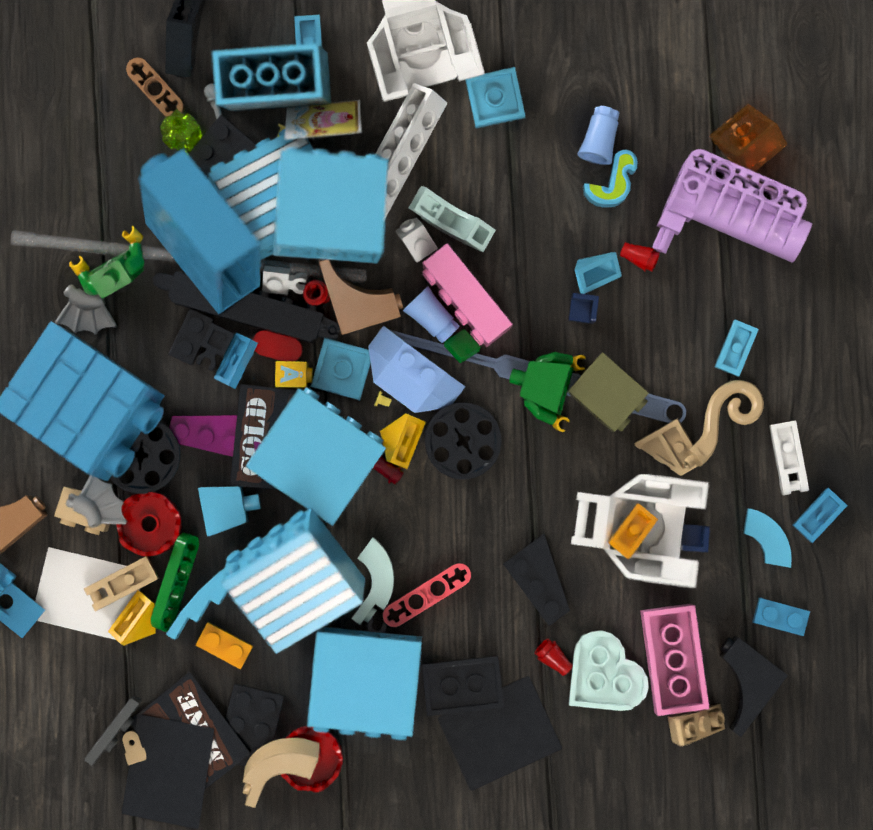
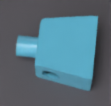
M242 487L198 488L207 536L215 535L249 522L247 511L261 509L259 494L244 496Z

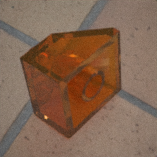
M749 104L710 135L711 140L730 162L753 172L757 171L787 146L778 124Z

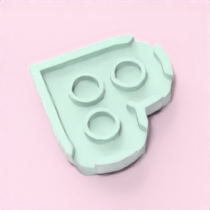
M603 630L591 631L580 637L573 653L569 706L623 711L631 710L639 705L647 695L649 688L648 677L640 665L632 660L625 659V649L620 640L612 633Z

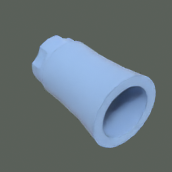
M607 106L595 108L586 136L577 154L580 158L601 165L612 164L613 146L619 124V112Z
M429 286L403 310L433 337L436 336L441 343L445 342L460 327L452 320L454 317L442 306Z

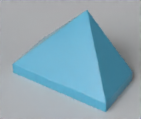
M616 252L579 259L575 267L581 294H586L622 277Z

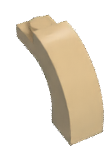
M285 738L267 743L255 751L247 761L244 770L243 782L245 785L243 794H247L245 805L255 808L264 784L275 775L289 773L310 779L318 761L320 743L300 738Z

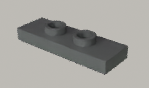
M137 696L129 699L84 758V761L92 766L98 761L105 750L109 753L119 741L115 737L121 730L125 732L134 721L131 716L143 700Z

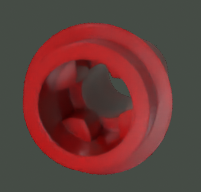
M627 242L623 245L620 253L621 257L645 272L646 270L653 272L660 255L652 247L634 245Z
M312 280L305 285L303 297L307 303L320 305L329 302L328 289L322 281Z
M549 638L544 640L535 651L540 662L559 672L562 676L566 675L573 667V664L567 659L556 641H551Z

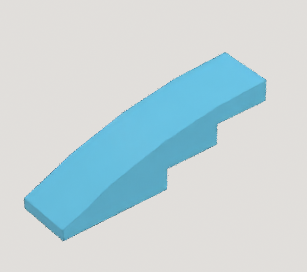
M224 569L217 573L195 594L180 612L166 633L167 636L174 640L177 639L189 618L198 622L211 601L218 605L223 602L228 593L221 585Z

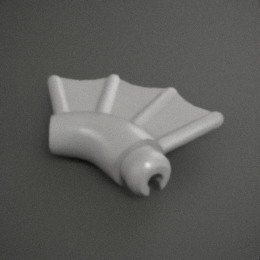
M69 285L65 289L64 296L68 297L69 300L56 319V324L66 325L74 333L86 330L93 332L95 335L105 327L116 328L117 325L105 306V299L101 298L99 294L89 296L85 291L80 288L77 289L74 285Z
M90 475L80 495L69 494L66 506L85 516L90 528L100 526L101 524L127 523L121 509L124 502L114 495L111 483L102 482Z

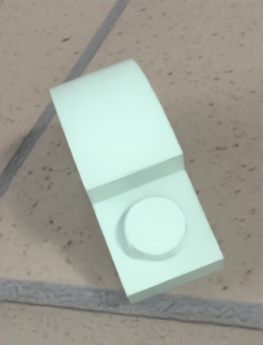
M424 186L420 187L409 206V209L421 216V219L481 252H484L496 231L481 219L456 208Z
M374 537L357 558L366 565L372 578V587L368 597L352 617L359 625L363 620L367 623L377 611L373 608L375 604L381 609H385L394 586V570L391 559L385 548Z

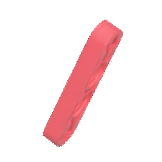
M457 563L389 604L383 612L384 622L390 627H398L465 586L471 579L470 569L463 563ZM456 568H459V570L465 569L467 572L464 575L465 580L461 582L459 579H456L452 582L455 587L450 589L448 582L442 576L448 574V578H451L455 575L454 570ZM441 581L444 583L445 592L442 595L436 596L431 592L430 586L433 582ZM414 594L420 595L424 600L423 606L419 609H413L409 605V598ZM404 601L406 609L412 614L406 616V612H403L399 615L398 622L394 619L389 621L387 618L390 615L389 610L393 608L394 611H398L402 608L399 603Z

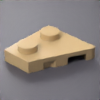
M678 418L634 443L637 448L644 450L680 476L698 467L694 465L689 469L683 463L688 457L687 451L693 446V443Z

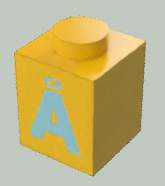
M276 361V388L305 389V387L308 388V383H312L313 368H308L307 362Z

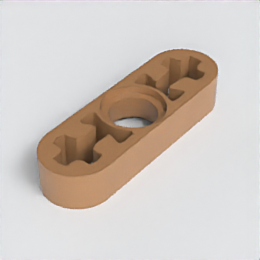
M131 59L126 66V72L131 80L167 119L177 120L181 118L185 111L181 99L144 59ZM144 65L142 70L148 77L146 81L138 73L133 75L135 73L134 66L142 67ZM154 82L162 84L163 87L162 92L157 96L151 95L148 90L149 86ZM165 97L172 104L179 103L176 106L178 109L176 113L172 111L167 113L169 108L163 101Z

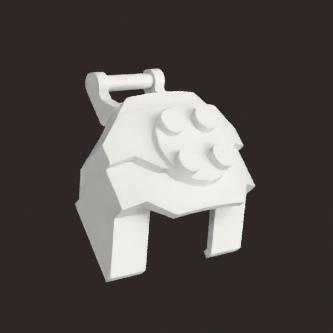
M382 0L385 16L367 42V46L384 102L409 95L408 92L413 83L430 87L456 79V77H458L459 81L484 75L475 37L467 15L453 11L436 0Z
M638 474L610 496L577 492L579 504L575 535L571 538V544L603 548L627 578L695 588L698 561L679 558L686 507L705 509L708 483ZM589 502L597 503L593 539L585 538ZM639 503L658 520L634 554L627 559L608 542L633 507Z

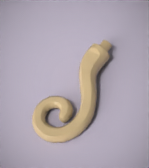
M734 380L721 385L713 393L705 413L702 436L687 451L688 457L683 461L687 468L691 469L694 465L702 466L713 454L718 442L720 409L729 396L736 393L744 394L752 404L750 412L743 414L739 411L741 404L739 398H733L727 406L728 415L735 423L741 425L752 424L761 416L764 408L763 396L754 384L743 380Z

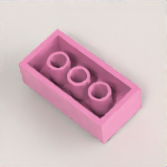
M448 244L444 245L423 262L424 270L422 275L431 286L434 284L438 286L440 298L447 306L450 304L456 309L454 315L463 326L468 324L471 327L470 335L479 345L484 344L488 347L511 329L512 323Z
M683 604L640 610L655 714L661 716L709 709L695 605Z

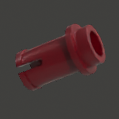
M382 455L372 468L388 479L387 483L389 484L393 483L396 485L404 475L400 466L397 468L392 463L387 462Z

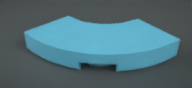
M747 508L743 534L753 537L760 544L764 552V563L791 568V549L781 527L766 514Z

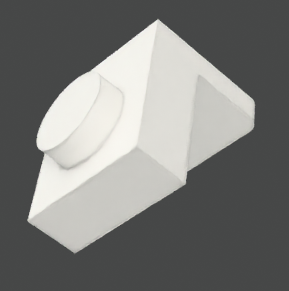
M418 218L406 220L396 230L397 235L401 238L416 262H419L438 249Z

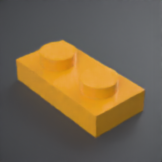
M637 503L608 543L629 559L658 519Z
M207 622L196 643V646L239 669H242L253 648V645L210 622Z

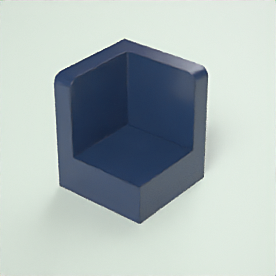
M573 293L568 321L594 324L596 322L599 296Z
M683 524L680 550L708 552L710 526Z

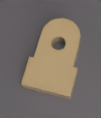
M133 730L126 732L123 736V744L126 751L127 764L131 765L146 760V752L142 748L138 734ZM130 740H134L135 744H130Z

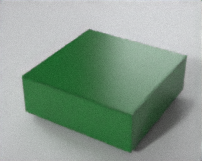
M465 329L444 343V347L459 363L478 353L481 347Z

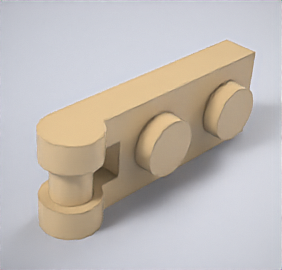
M146 556L84 588L86 595H90L94 603L92 607L96 612L156 581L159 577L149 557ZM103 587L108 594L104 599L99 592V589Z

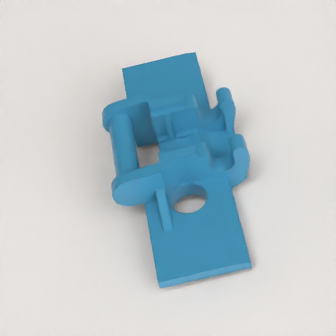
M0 563V597L3 594H8L13 598V605L9 609H5L0 605V621L23 638L45 612V609L13 583L17 576Z

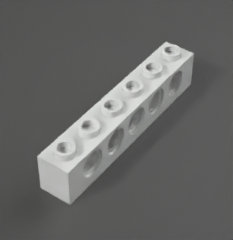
M413 83L409 95L406 96L376 152L377 155L381 156V159H388L385 218L447 105V102L432 89Z

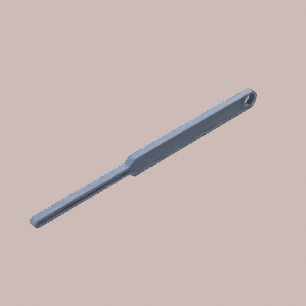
M390 330L410 346L453 357L444 347V344ZM477 353L465 360L493 368L499 377L508 380L513 368L526 371L530 362L506 354L495 359ZM572 374L568 390L581 375ZM648 394L645 397L648 402L639 412L635 410L632 412V414L670 423L672 420L666 415L667 408L671 405H678L682 409V417L679 419L680 423L686 417V408L682 403Z

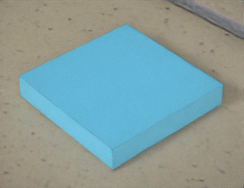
M515 67L484 73V75L465 80L475 128L525 118Z
M324 338L311 387L360 401L371 364L369 350Z

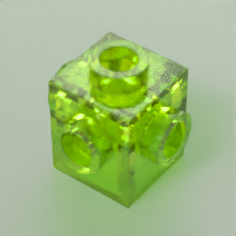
M177 109L170 116H167L160 126L163 142L170 149L176 148L179 151L183 149L187 155L203 137L200 125L197 124L196 120L187 113L184 115Z

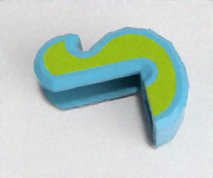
M621 150L615 154L608 188L592 184L583 185V194L590 203L599 207H615L624 202L631 187L627 173L633 175L637 169L638 161L635 154L630 150Z

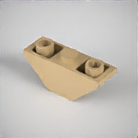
M721 704L711 705L709 709L676 713L667 716L672 742L679 746H685L725 729V717Z

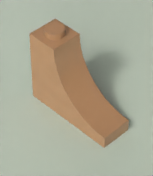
M318 259L342 335L401 317L399 309L403 308L399 294L394 295L392 288L368 290L357 287L346 281L335 270L330 260Z
M26 495L15 503L0 507V554L47 516V513L44 511L46 506L37 496L33 498L32 495Z

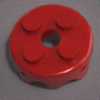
M156 492L133 495L124 501L121 509L127 523L116 524L119 535L118 539L124 548L140 556H155L164 553L175 544L181 532L182 519L177 506L170 498ZM148 516L156 520L157 525L153 531H147L143 527V520Z
M310 726L300 727L292 731L286 738H300L320 743L318 762L310 779L289 773L280 775L296 790L323 791L338 777L343 764V753L338 739L331 732H317Z

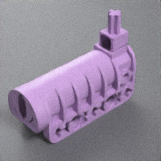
M694 150L683 163L657 224L660 230L652 248L666 254L674 234L678 235L684 223H689L692 219L793 263L800 253L812 226V223L801 219L807 200L800 191L705 150ZM715 172L722 173L724 179L718 178ZM763 192H767L771 200L766 199Z

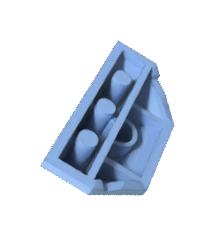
M385 326L381 328L368 346L373 382L414 413L445 408L453 404L465 388L463 384Z

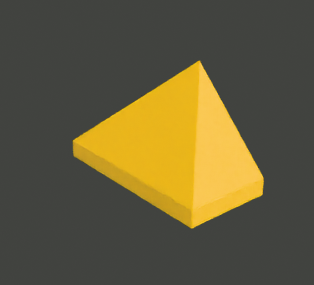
M405 413L380 431L381 438L384 440L382 442L383 446L386 448L384 451L387 462L408 469L425 426V421Z
M137 590L108 632L122 645H127L155 634L156 630L151 625V616L155 603L141 591Z

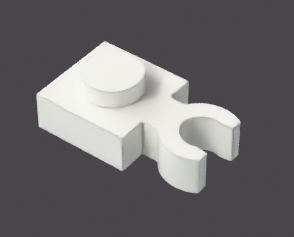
M265 265L262 291L288 295V291L291 289L295 293L303 294L305 285L298 282L306 283L308 274L299 272L295 275H290V268Z

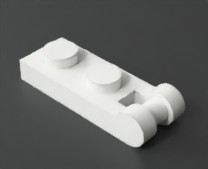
M796 420L769 425L782 495H789L791 491L797 490L800 492L809 491ZM796 473L797 480L789 481L788 474Z

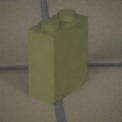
M603 352L567 391L571 397L612 433L617 429L620 432L623 431L631 421L628 416L634 410L639 412L648 401L645 397L649 394Z

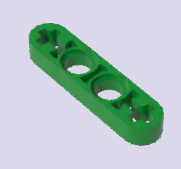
M185 532L177 537L154 606L151 625L163 632H167L176 620L199 548V539L194 535Z

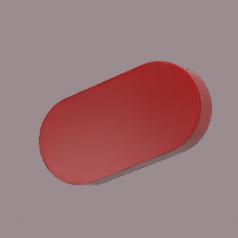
M267 330L260 331L253 337V341L258 343L254 351L261 356L292 362L298 361L302 356V345L293 337Z

